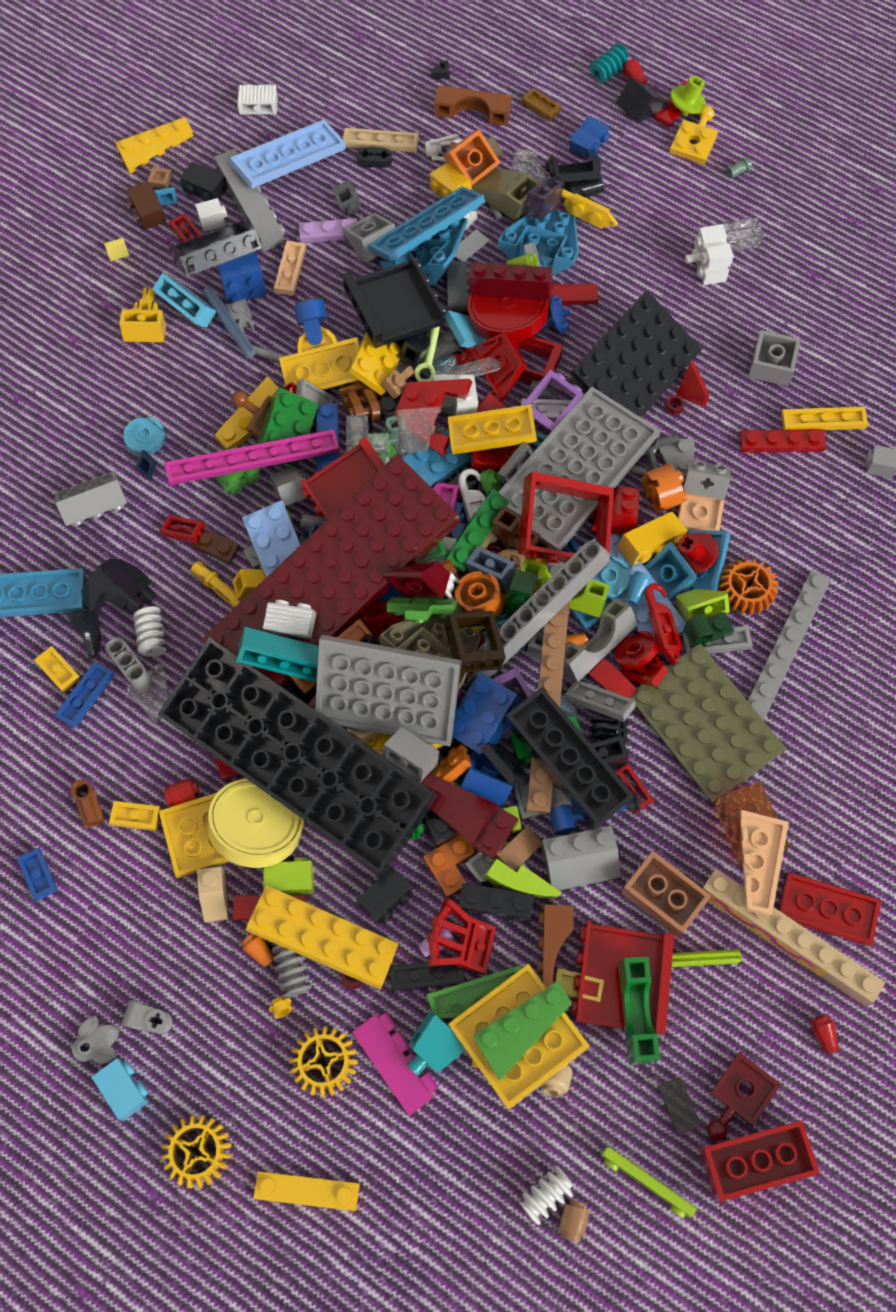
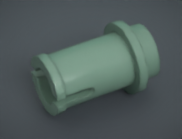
M743 157L739 162L726 168L728 177L733 179L743 172L748 173L752 168V162L749 158Z

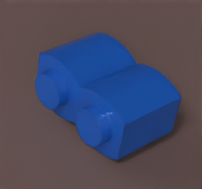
M591 115L588 116L581 127L572 135L569 150L586 158V150H594L597 153L600 145L606 143L610 136L609 125Z

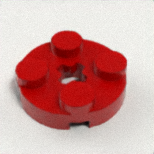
M648 631L637 632L639 635L634 637L630 634L616 646L615 660L622 669H634L635 672H640L660 652L655 637Z

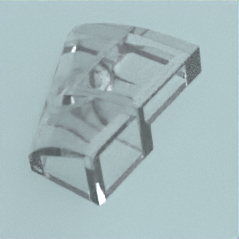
M441 407L397 410L401 453L428 451L430 436L434 433L436 427L434 422L437 414L441 412Z

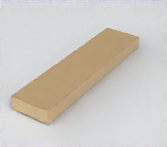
M344 128L342 140L346 143V147L349 148L375 147L387 148L390 151L417 153L419 133Z

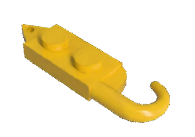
M555 187L549 190L547 194L548 203L553 208H557L552 199L553 195L565 198L564 204L569 214L600 229L614 227L618 224L611 215L610 209L577 193L573 194L565 189Z

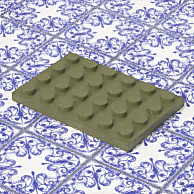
M698 644L681 656L675 665L670 664L666 667L668 672L656 688L641 685L637 688L638 691L630 698L635 700L637 710L647 720L648 724L711 804H714L786 751V747L701 644Z

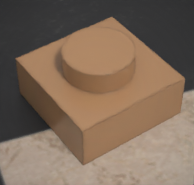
M152 167L148 178L151 187L159 189L168 188L172 172L170 169Z

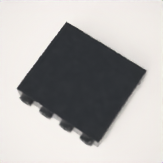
M408 252L407 262L354 279L351 272L343 274V288L374 348L444 325L445 308L442 303L439 304L435 289H431L427 275L421 271L419 260L415 259L411 252Z

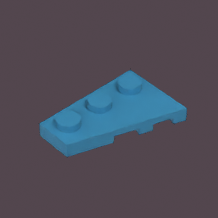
M688 529V534L699 532L710 534L717 541L719 547L715 563L708 570L695 573L697 578L693 590L718 591L731 534L728 531Z

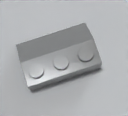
M115 471L55 493V503L66 526L80 525L84 522V519L101 517L104 515L103 512L110 509L117 511L127 503Z
M612 826L542 840L541 850L549 883L559 891L621 878L618 847Z

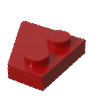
M657 655L640 672H635L634 669H623L621 671L629 681L655 688L668 672Z

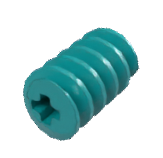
M617 43L613 45L603 55L599 56L598 59L590 63L589 69L591 74L599 83H605L627 63L628 51L622 44Z

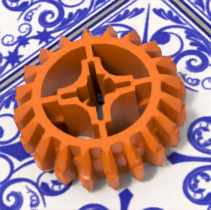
M746 557L742 562L737 559L734 564L730 563L727 565V569H723L718 591L728 593L729 605H733L732 611L738 608L741 615L744 614L745 610L748 611L749 615H752L754 610L759 614L763 609H768L770 604L775 601V596L778 593V581H775L776 573H770L771 567L764 568V561L757 564L755 558L749 562ZM752 582L750 587H748L747 590L744 591L746 585H749V583Z

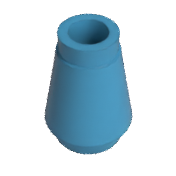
M635 571L634 575H631L626 602L638 606L645 595V589L651 584V577L648 574Z

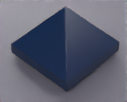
M142 450L135 467L148 479H151L158 462L145 450Z

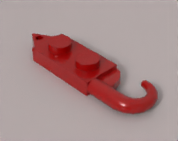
M651 583L645 589L649 618L660 653H664L671 663L675 665L678 663L679 654L683 647L671 609H668L663 603L656 602L653 590H657L663 597H667L666 591L659 584Z

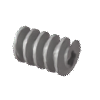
M280 945L274 947L272 952L278 954L274 957V961L280 963L276 967V971L282 973L278 976V981L284 983L280 986V990L287 992L282 998L295 997L311 989V985H304L303 983L310 978L309 975H302L301 973L308 968L299 964L306 959L305 956H298L297 953Z

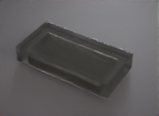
M681 1076L657 1085L676 1135L701 1126Z

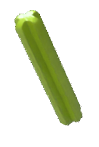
M738 949L673 953L672 967L738 964L741 962V952Z

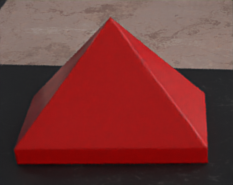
M693 361L689 364L676 396L704 407L707 405L710 394Z

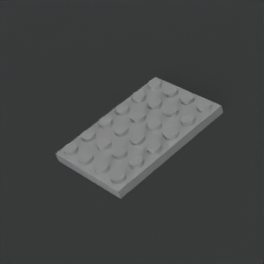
M322 635L319 639L315 708L341 726L394 735L402 727L407 731L413 732L425 742L450 746L453 736L461 660Z

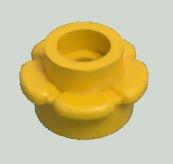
M282 996L275 998L271 1002L272 1006L269 1008V1013H272L276 1019L285 1017L292 1011L291 999L282 998Z

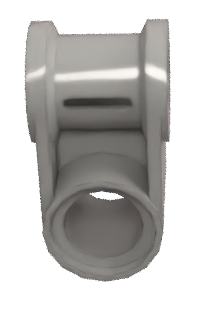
M129 1000L121 1025L141 1031L165 1034L171 1029L173 1020L170 1014L160 1009ZM162 1019L163 1023L155 1024V1020Z

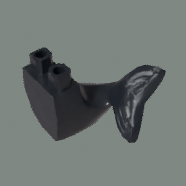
M108 559L100 564L81 590L82 599L87 611L81 609L72 610L67 614L71 623L81 633L90 659H95L100 651L101 633L99 616L105 602H110L121 610L127 607L132 613H135L144 604L148 605L157 595L149 587L152 581L138 567L122 559Z

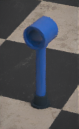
M636 792L633 793L635 797L619 811L625 809L628 811L635 809L640 811ZM571 805L555 807L550 810L549 814L555 835L571 833L577 830V821L585 820L579 812L573 813Z

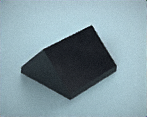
M633 77L629 79L616 101L617 105L637 123L669 106V103L647 83Z

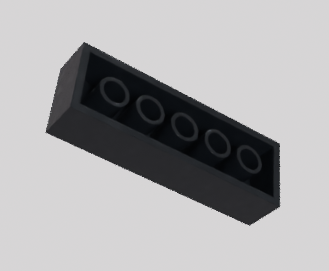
M543 687L505 716L503 722L593 830H596L635 797Z

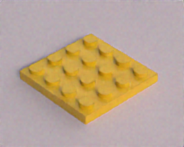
M529 964L448 1024L508 1110L590 1048L584 1037L564 1012L540 1037L537 1043L525 1053L523 1058L499 1081L473 1035L546 989Z

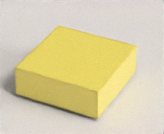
M123 238L104 243L110 261L129 256Z

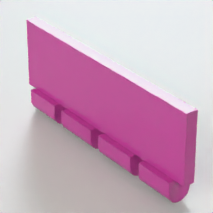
M386 1012L380 1017L375 1014L352 1033L408 1116H410L434 1098L431 1093L438 1088V1085L429 1072L420 1078L419 1075L417 1076L407 1066L416 1056V1053L413 1051L405 1057L403 1053L410 1049L409 1043L400 1031L392 1036L390 1035V1032L397 1026L389 1014Z

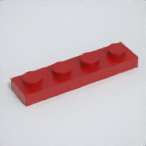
M824 429L741 430L739 434L741 453L824 452L826 449Z

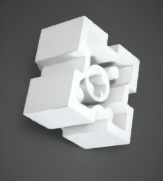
M723 224L700 228L698 237L695 238V249L692 250V254L685 256L686 263L696 262L697 275L701 278L703 285L726 282L728 277V267L731 266L733 253L730 244L726 241L727 235Z

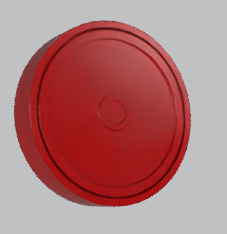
M471 294L468 299L471 325L475 332L486 340L503 332L509 335L513 343L525 340L542 329L550 313L549 300Z

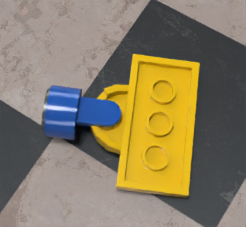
M309 298L297 302L294 306L297 324L304 326L305 332L301 337L299 336L297 344L298 353L279 358L285 386L291 382L296 385L302 378L321 390L360 381L348 372L360 346L359 338L355 337L338 342L336 336L330 330L320 326V322L328 318L324 300L321 298Z

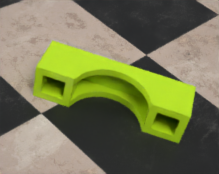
M527 558L524 559L520 571L538 575L537 591L552 576L546 564ZM591 579L570 600L569 608L600 618L610 585Z

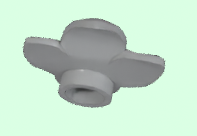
M96 1016L86 1019L79 1027V1038L72 1046L74 1058L80 1062L92 1060L97 1064L111 1062L116 1058V1053L111 1046L118 1037L119 1028L113 1025L100 1026ZM88 1045L90 1048L88 1051L82 1052L80 1047Z

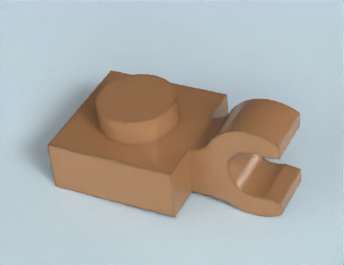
M410 365L400 373L395 369L381 384L392 398L395 399L403 392L407 383L405 380L415 371Z

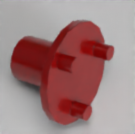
M704 532L686 534L678 542V551L694 573L708 570L715 563L719 547L717 541L710 534Z

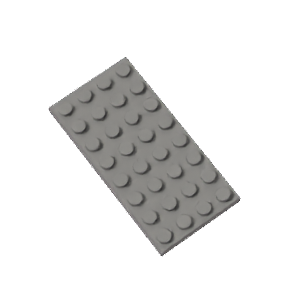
M591 387L498 493L510 501L507 506L508 508L521 515L524 478L532 471L615 488L660 435L661 430L594 387ZM535 489L532 530L541 535L540 541L551 549L561 551L598 508V501Z

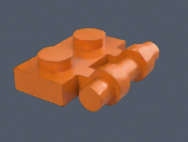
M463 743L457 748L453 747L448 751L449 754L444 759L438 760V765L434 768L435 770L432 775L449 783L453 782L471 767L470 755L466 752L468 751L467 747Z

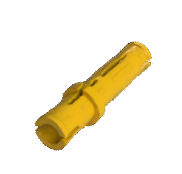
M200 561L191 567L190 571L201 579L205 587L211 588L233 608L240 603L241 600H237L235 591L224 583L216 572L210 571Z

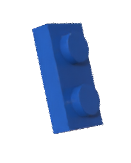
M36 848L17 858L33 900L37 902L58 891L40 848Z

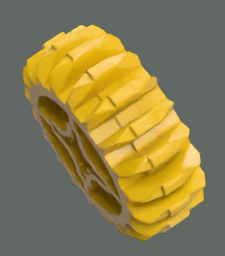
M327 1026L323 1027L321 1035L317 1028H313L314 1037L311 1038L310 1034L305 1032L304 1036L307 1041L304 1043L300 1039L297 1040V1043L302 1048L300 1050L292 1049V1053L298 1055V1058H291L290 1063L297 1064L298 1067L292 1068L291 1073H300L295 1078V1082L305 1081L301 1087L303 1091L312 1086L310 1094L313 1096L316 1094L317 1089H320V1097H325V1089H328L330 1095L334 1096L335 1091L333 1087L337 1086L340 1091H343L344 1087L340 1083L343 1080L347 1084L351 1083V1080L346 1077L347 1073L351 1075L356 1074V1071L350 1068V1065H357L358 1060L350 1059V1056L357 1054L356 1049L348 1050L353 1044L351 1040L343 1043L346 1038L344 1032L337 1038L338 1030L336 1028L332 1029L330 1035H328ZM323 1041L337 1044L342 1049V1052H326ZM315 1044V1057L304 1064L307 1051ZM321 1050L325 1057L330 1059V1063L326 1067L327 1073L323 1066L318 1064V1060L322 1056ZM340 1060H344L342 1071L335 1079H332V1067L340 1062ZM320 1070L325 1083L311 1080L307 1076L306 1071Z
M192 1115L190 1116V1124H188L186 1119L180 1120L182 1129L177 1125L172 1126V1130L176 1133L174 1136L166 1134L165 1137L171 1140L170 1145L163 1144L162 1149L169 1150V1154L162 1155L161 1159L170 1160V1163L164 1166V1170L174 1169L169 1175L170 1179H175L180 1175L177 1180L178 1185H183L187 1179V1188H192L196 1180L197 1188H203V1179H205L208 1185L213 1184L211 1175L213 1174L216 1178H220L222 1175L217 1169L219 1167L227 1169L228 1165L222 1163L223 1158L230 1159L231 1154L224 1153V1149H229L232 1145L231 1143L223 1144V1140L227 1139L229 1134L223 1133L219 1135L224 1126L219 1124L213 1128L216 1122L215 1119L211 1118L206 1124V1116L201 1115L197 1123L196 1116ZM204 1129L202 1134L198 1135L193 1142L182 1139L193 1130ZM210 1134L216 1143V1156L209 1153L207 1149ZM199 1144V1150L202 1152V1154L206 1155L207 1158L204 1156H195L194 1159V1152H192V1150L189 1149L187 1146L198 1148ZM178 1147L186 1154V1159L183 1163L185 1165L184 1168L180 1166L178 1161ZM200 1161L211 1164L202 1173L190 1174L192 1168H195Z

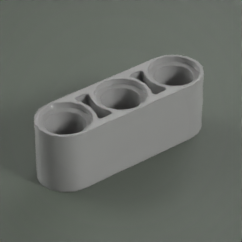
M119 637L108 641L105 648L107 653L134 690L138 693L149 691L153 686V680L126 642Z

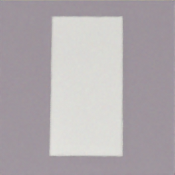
M476 229L460 242L455 257L460 261H466L490 240Z

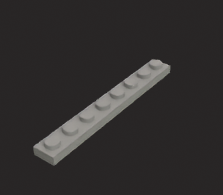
M813 570L810 571L748 699L750 705L763 720H765L831 581V578Z

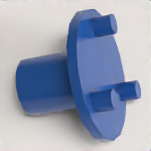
M555 294L550 298L549 317L541 330L556 325L558 331L564 335L568 332L569 327L566 316L571 315L569 309L564 310L561 298Z

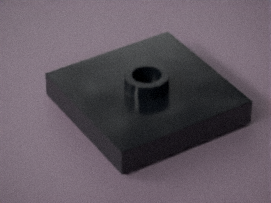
M486 743L481 748V751L510 784L526 785L529 782V775L504 746Z

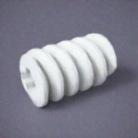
M145 607L133 614L134 627L136 629L135 635L137 637L136 643L138 645L137 650L143 656H160L167 650L165 647H162L166 642L164 639H161L164 637V632L160 631L163 629V625L159 623L162 621V617L158 615L161 612L158 607Z
M557 1165L554 1167L556 1176L551 1172H547L548 1182L540 1178L538 1180L540 1189L532 1185L530 1187L532 1196L524 1192L522 1194L524 1203L517 1199L527 1215L537 1225L541 1224L540 1214L546 1218L549 1217L548 1207L554 1211L557 1210L556 1200L561 1204H565L564 1193L571 1198L573 1197L571 1187L574 1186Z

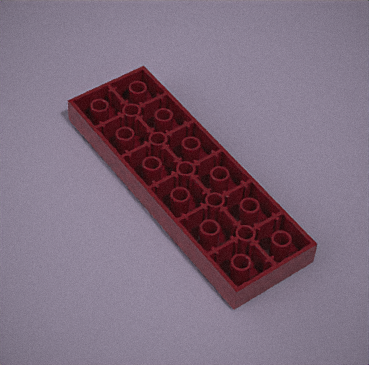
M396 454L212 628L202 640L206 643L208 638L211 637L237 653L244 627L266 632L263 630L268 602L275 603L276 600H283L289 602V606L297 607L298 603L310 605L311 609L316 612L311 640L285 635L278 636L319 646V639L322 635L332 637L340 635L356 620L360 619L393 587L383 577L384 572L417 564L461 522L459 515ZM258 668L286 688L293 682L289 675Z

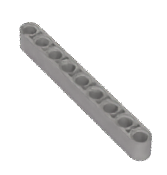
M588 541L498 629L506 655L503 665L607 565L610 555L598 542ZM489 639L476 652L492 651ZM498 670L468 672L461 689L467 692L479 672L491 678Z

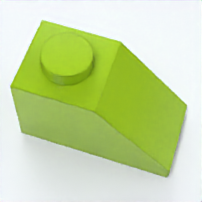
M694 589L676 596L678 613L685 622L700 614H705L709 618L723 612H730L728 593L724 591Z

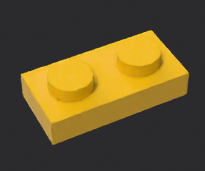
M52 646L34 659L36 664L63 693L81 679Z
M114 801L109 824L117 827L157 831L161 808L160 806Z

